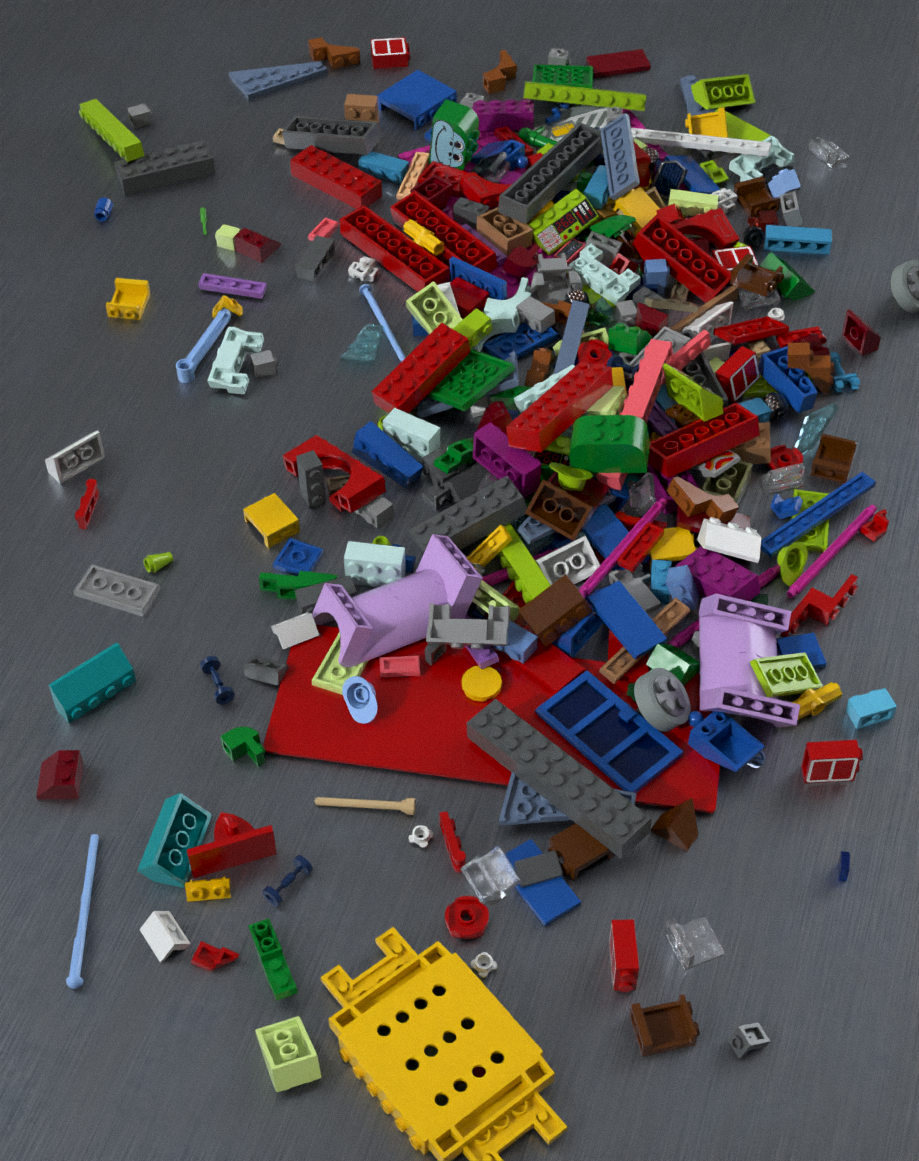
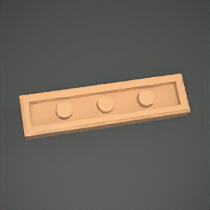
M416 152L396 194L397 200H401L411 194L410 190L420 184L418 183V177L427 168L430 153Z

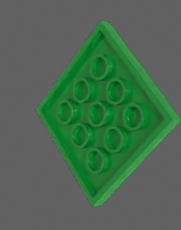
M534 64L532 82L592 88L593 66Z
M470 349L471 352L426 397L466 411L475 402L483 398L487 392L495 388L499 382L507 378L515 370L513 363Z

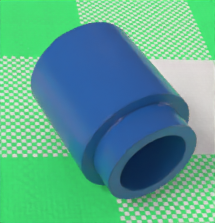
M100 198L94 210L95 218L99 221H106L113 209V202L108 198Z

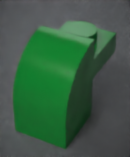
M237 727L220 736L222 748L232 761L248 754L258 767L265 763L264 754L266 752L256 730L250 727Z

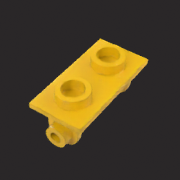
M225 876L223 878L210 879V881H193L192 879L190 882L185 883L187 902L231 898L230 878Z

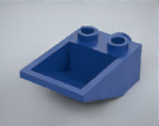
M514 140L488 143L470 160V162L478 164L482 158L505 152L507 157L495 172L505 175L508 170L513 171L517 167L524 169L528 166V159L525 157V144Z
M693 711L688 716L689 725L694 727L690 731L688 745L704 758L734 772L740 770L765 748L760 741L725 712L714 711L705 719L702 713L698 711Z

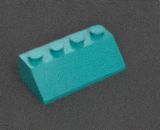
M116 642L50 683L49 688L56 710L68 723H71L89 710L96 708L108 698L113 697L119 691L131 686L136 681L133 667L120 645Z
M181 793L165 799L137 871L153 882L185 887V883L188 881L191 873L187 850L201 845L212 814Z

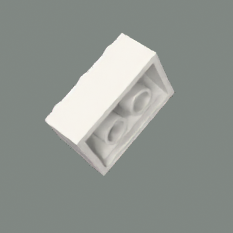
M730 301L715 306L703 316L697 318L692 324L684 327L682 331L691 329L694 336H697L705 329L709 332L710 341L712 342L717 338V336L713 335L715 328L730 325L733 302Z
M98 430L92 432L45 459L48 473L61 484L105 458L100 432Z
M710 517V520L704 518L697 538L704 549L755 563L759 562L761 536L757 533V530L746 527V530L741 529L739 525L728 522V525L721 523V520Z
M586 536L535 560L550 585L565 574L573 584H576L590 577L600 566Z

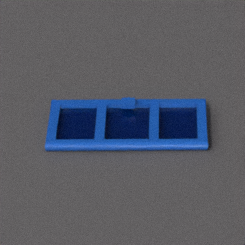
M585 671L535 710V713L624 791L639 792L683 756V751L648 723L646 719L589 671Z

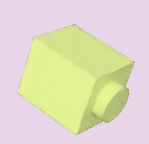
M223 224L215 233L217 246L235 251L234 236L241 230Z

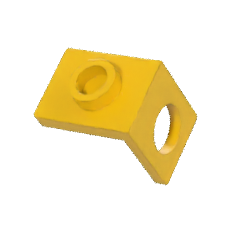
M223 295L212 310L213 318L217 316V313L223 307L241 317L243 307L236 300Z

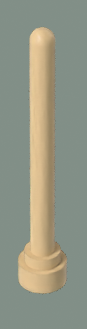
M317 797L315 799V804L319 806L401 810L406 815H415L416 809L415 798H406L402 802Z

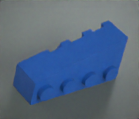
M788 346L762 354L758 365L759 373L778 393L782 394L784 399L798 413L813 409L818 392L809 377L804 375V370L788 368Z
M372 421L356 432L351 453L377 470H380V472L404 488H407L421 476L423 466Z

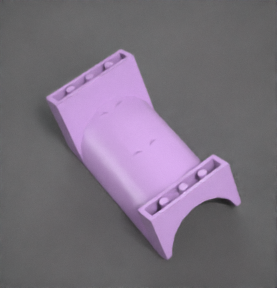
M432 534L414 574L354 597H350L342 585L325 583L312 616L316 625H323L336 620L340 631L341 644L338 662L342 667L350 668L426 638L430 603L435 605L450 604L451 619H464L481 583L482 576L448 536Z
M713 594L702 598L699 609V708L701 711H717L753 717L773 723V727L777 728L797 725L800 705L781 701L779 696L768 698L749 663L756 658L777 656L776 634L788 631L791 611L720 594Z

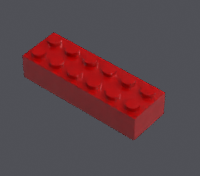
M312 145L290 159L291 175L355 209L363 205L369 207L382 197V181Z
M658 214L637 233L632 245L651 260L665 259L666 266L670 268V275L705 303L722 293L729 286L731 272Z
M441 323L371 391L375 405L388 413L394 408L409 413L471 352L468 338Z
M737 402L723 408V414L705 422L699 419L650 442L648 464L667 478L673 477L680 472L759 436L758 416Z

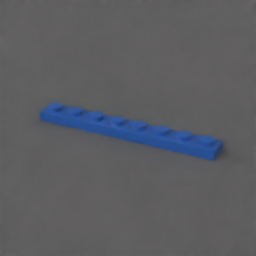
M864 472L859 473L762 539L760 550L770 558L774 557L781 549L791 545L874 488L876 481Z

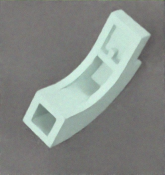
M522 277L519 289L512 298L507 300L488 298L484 314L501 309H516L518 304L531 296V286L528 285V278Z
M501 309L485 314L491 318L493 330L489 335L481 339L476 346H473L472 350L480 352L486 340L493 335L515 333L521 323L517 309Z

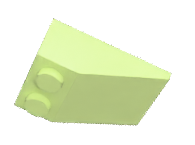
M434 281L406 300L407 309L429 334L441 323L453 329L463 320Z
M299 1016L255 1030L276 1092L288 1090L322 1078L317 1053Z

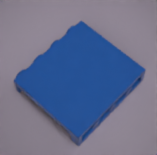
M416 70L377 95L379 110H383L386 107L393 109L414 121V130L431 121L446 99L457 103L456 90L419 70Z

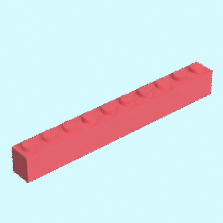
M650 340L649 345L645 347L644 358L640 360L639 371L634 375V383L629 388L628 399L624 400V409L619 415L637 416L647 423L664 379L663 364L669 365L673 356L672 342ZM596 473V478L600 483L617 490L622 489L627 473Z

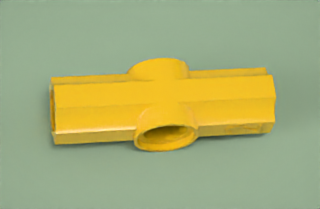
M410 219L405 222L403 226L404 232L411 236L415 243L428 249L435 255L443 252L444 243L435 237L432 231L420 226L414 220Z
M831 682L815 691L813 689L806 690L799 699L791 703L800 705L799 720L809 714L812 716L819 714L826 705L840 699L842 692L837 683Z

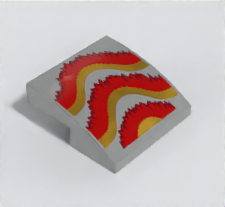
M727 450L691 467L689 470H701L703 477H717L739 462L741 458L734 452Z

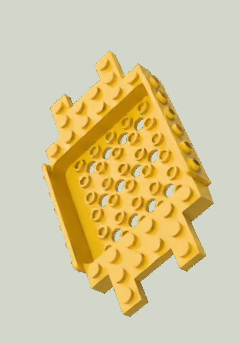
M392 927L375 939L377 946L386 957L352 980L343 968L337 965L321 976V982L343 1007V1009L328 1018L329 1027L339 1040L340 1050L338 1053L344 1062L349 1061L353 1066L354 1074L359 1080L363 1079L366 1082V1088L373 1097L377 1096L381 1101L380 1105L385 1113L388 1115L392 1114L396 1119L395 1124L402 1133L405 1131L409 1135V1141L415 1150L418 1151L420 1149L424 1155L430 1150L438 1161H452L461 1153L469 1161H503L498 1154L533 1127L548 1145L567 1131L566 1124L539 1095L555 1079L554 1071L543 1058V1050L457 953L451 954L439 941L417 955L397 930ZM436 986H442L446 990L442 996H436L432 991ZM418 999H424L428 1005L425 1009H417L414 1003ZM405 1012L409 1015V1020L405 1023H400L396 1020L397 1014ZM471 1019L475 1025L472 1029L467 1030L461 1026L462 1021ZM381 1026H388L391 1032L387 1036H380L377 1030ZM451 1032L457 1038L453 1043H446L443 1040L444 1034ZM428 1046H434L438 1049V1053L433 1057H429L424 1053V1050ZM494 1053H501L504 1056V1061L500 1064H495L491 1061V1056ZM409 1060H416L419 1063V1067L414 1071H410L406 1068V1063ZM475 1067H483L486 1070V1074L481 1078L475 1077L472 1074V1070ZM459 1080L466 1082L467 1089L463 1092L456 1091L453 1087L455 1082ZM443 1094L448 1097L449 1101L445 1106H439L435 1103V1098L438 1095Z

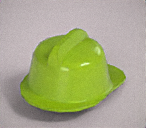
M554 462L549 464L551 469L558 472V482L566 490L582 491L587 479L593 477L591 472L584 469L573 468Z
M794 542L790 546L784 547L777 557L778 565L781 567L782 581L788 586L793 585L802 575L808 559L807 547L801 542Z

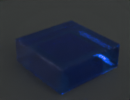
M841 851L838 862V881L846 882L850 872L849 852Z

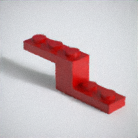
M851 574L833 598L812 587L791 613L788 631L781 632L780 636L789 637L791 634H795L799 629L801 621L805 622L808 616L826 626L831 620H835L839 615L841 607H846L849 597L856 594L859 587L857 586L858 577Z

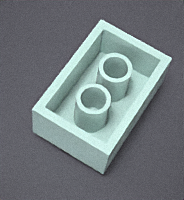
M396 408L383 420V431L418 462L422 463V457L441 449L440 427Z
M348 541L344 555L345 576L350 575L354 585L380 587L404 578L406 575L405 548Z

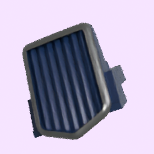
M658 160L654 162L653 168L649 170L651 175L649 189L655 186L660 197L669 201L670 190L679 189L688 170L678 161Z

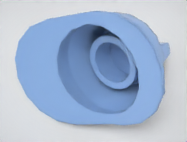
M349 677L344 682L342 694L350 714L358 723H369L377 714L378 706L375 698V689L371 683L362 677Z

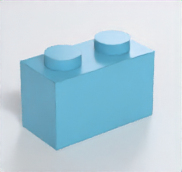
M886 688L849 698L846 712L856 729L893 719L897 706Z

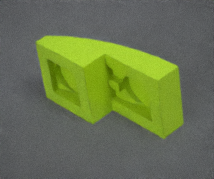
M714 160L699 164L715 184L729 180L723 168H718Z

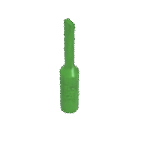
M202 207L200 208L201 223H203V235H207L206 208Z

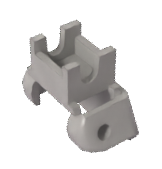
M561 253V258L543 259L542 254L538 255L539 264L536 265V273L533 275L530 289L532 298L539 302L558 305L559 300H565L568 292L578 289L582 290L581 278L575 270H572L571 266H567L565 253Z

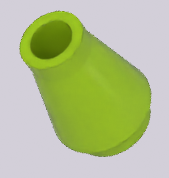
M166 552L147 555L143 560L145 569L149 573L157 572L173 562L172 554Z

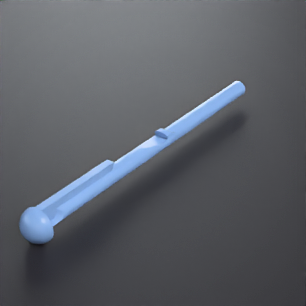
M363 284L359 292L361 295H365L399 360L402 362L406 356L371 293V286Z
M92 834L90 837L83 893L80 899L81 908L77 936L74 938L70 974L66 978V983L71 989L80 988L84 982L83 978L80 977L99 842V836L96 834Z

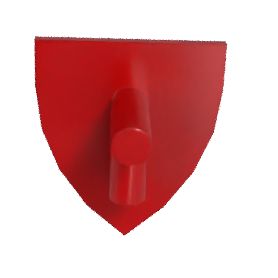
M221 812L215 824L214 840H221L255 829L243 818Z

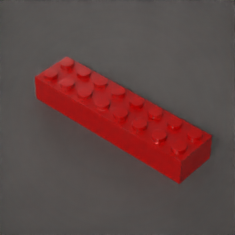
M416 191L390 207L393 222L403 230L405 222L411 219L420 224V226L432 231L434 236L444 243L443 252L436 256L449 266V259L455 257L487 273L498 267L496 253Z
M365 205L339 219L340 234L417 292L433 281L436 285L450 282V267Z
M578 363L506 427L509 447L542 452L576 419L581 417L613 387L612 368L603 364Z

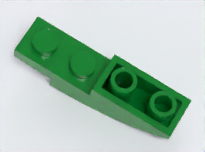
M615 215L592 225L590 228L593 232L604 235L607 238L613 235L616 238L623 234L624 231L632 227L631 224L636 219L628 215Z
M474 438L459 440L449 445L446 453L435 459L434 466L449 474L463 464L469 466L476 460L473 459Z
M299 571L298 576L260 572L259 585L261 591L277 592V598L296 599L295 590L337 579V575L311 571Z
M270 919L248 925L259 960L276 1001L297 994V987Z

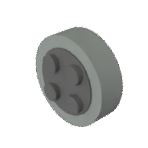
M910 260L897 266L891 275L892 296L904 310L910 313L919 312V260Z
M654 668L636 680L634 686V695L638 706L636 712L641 716L643 715L654 728L667 732L688 720L691 711L689 697L684 686L673 673L664 668Z

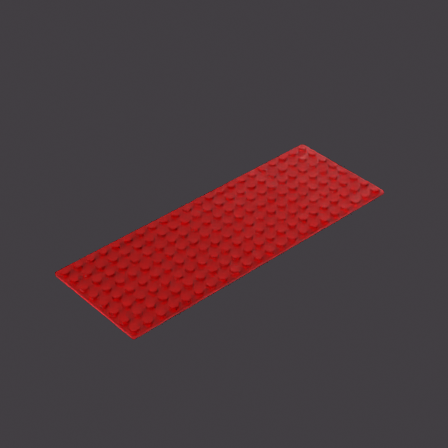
M316 625L319 636L293 645L290 648L286 662L289 665V669L281 680L263 743L266 753L508 786L512 772L467 738L466 723L494 699H497L611 788L622 790L535 713L536 708L555 694L494 647L492 648L498 655L499 662L490 665V667L500 674L502 687L500 693L495 698H490L483 702L470 699L462 689L464 673L474 666H479L465 646H463V649H453L451 645L446 644L447 651L432 666L425 662V648L429 644L426 642V639H421L370 659L360 677L373 685L378 708L375 718L371 722L363 724L353 719L343 695L312 685L314 675L340 632L337 627ZM419 656L420 676L380 678V657ZM572 658L585 668L584 672L589 671L635 711L638 709L637 703L627 696L628 684L635 682L617 681L613 684L599 672L606 662ZM696 674L683 686L689 697L690 713L698 711L702 713L705 719L714 711H701L699 708L700 674ZM586 682L548 712L567 729H570L608 699ZM616 706L576 735L601 758L640 728L633 719L628 723L619 716L621 710ZM688 720L671 731H660L683 751V756L637 792L635 803L674 808L693 798L695 811L715 812L720 765L704 758L688 745L690 731L694 728L689 725ZM647 733L610 762L609 765L629 783H632L666 756L669 751Z

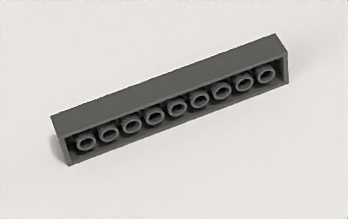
M579 122L499 196L498 213L526 224L603 151L601 131Z
M494 699L466 723L467 738L510 772H513L524 783H527L529 787L537 791L538 794L542 795L553 806L619 858H624L651 832V817L497 699Z

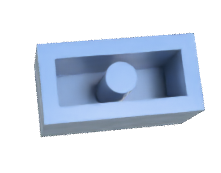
M788 169L781 170L768 183L773 198H780L779 195L796 191L801 187L795 169L789 171Z

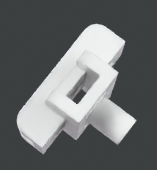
M722 188L711 193L712 195H718L717 209L721 208L724 214L728 210L735 209L736 204L734 202L737 200V195L732 190Z
M364 256L360 258L359 263L354 261L348 268V273L354 279L359 278L361 281L373 282L374 276L379 274V269L375 268V259Z

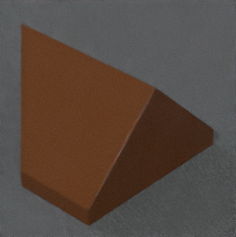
M628 229L617 237V241L622 242L619 253L625 257L639 260L641 256L636 247L632 245L636 237Z
M693 798L661 814L651 828V832L687 852L699 835Z

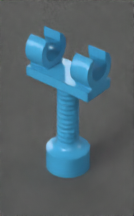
M837 352L830 353V362L834 363V369L838 375L833 377L832 387H834V391L836 393L843 392L841 388L846 384H850L852 390L859 389L860 380L857 374L845 375L840 365L841 358Z

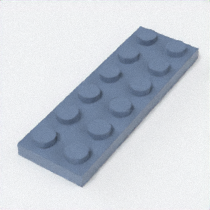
M626 113L600 129L610 198L616 200L640 184L630 118Z

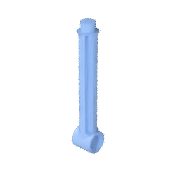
M224 308L222 311H219L186 359H181L176 363L177 376L180 382L190 383L195 379L194 372L196 367L225 326L231 321L230 316L232 313L230 310Z

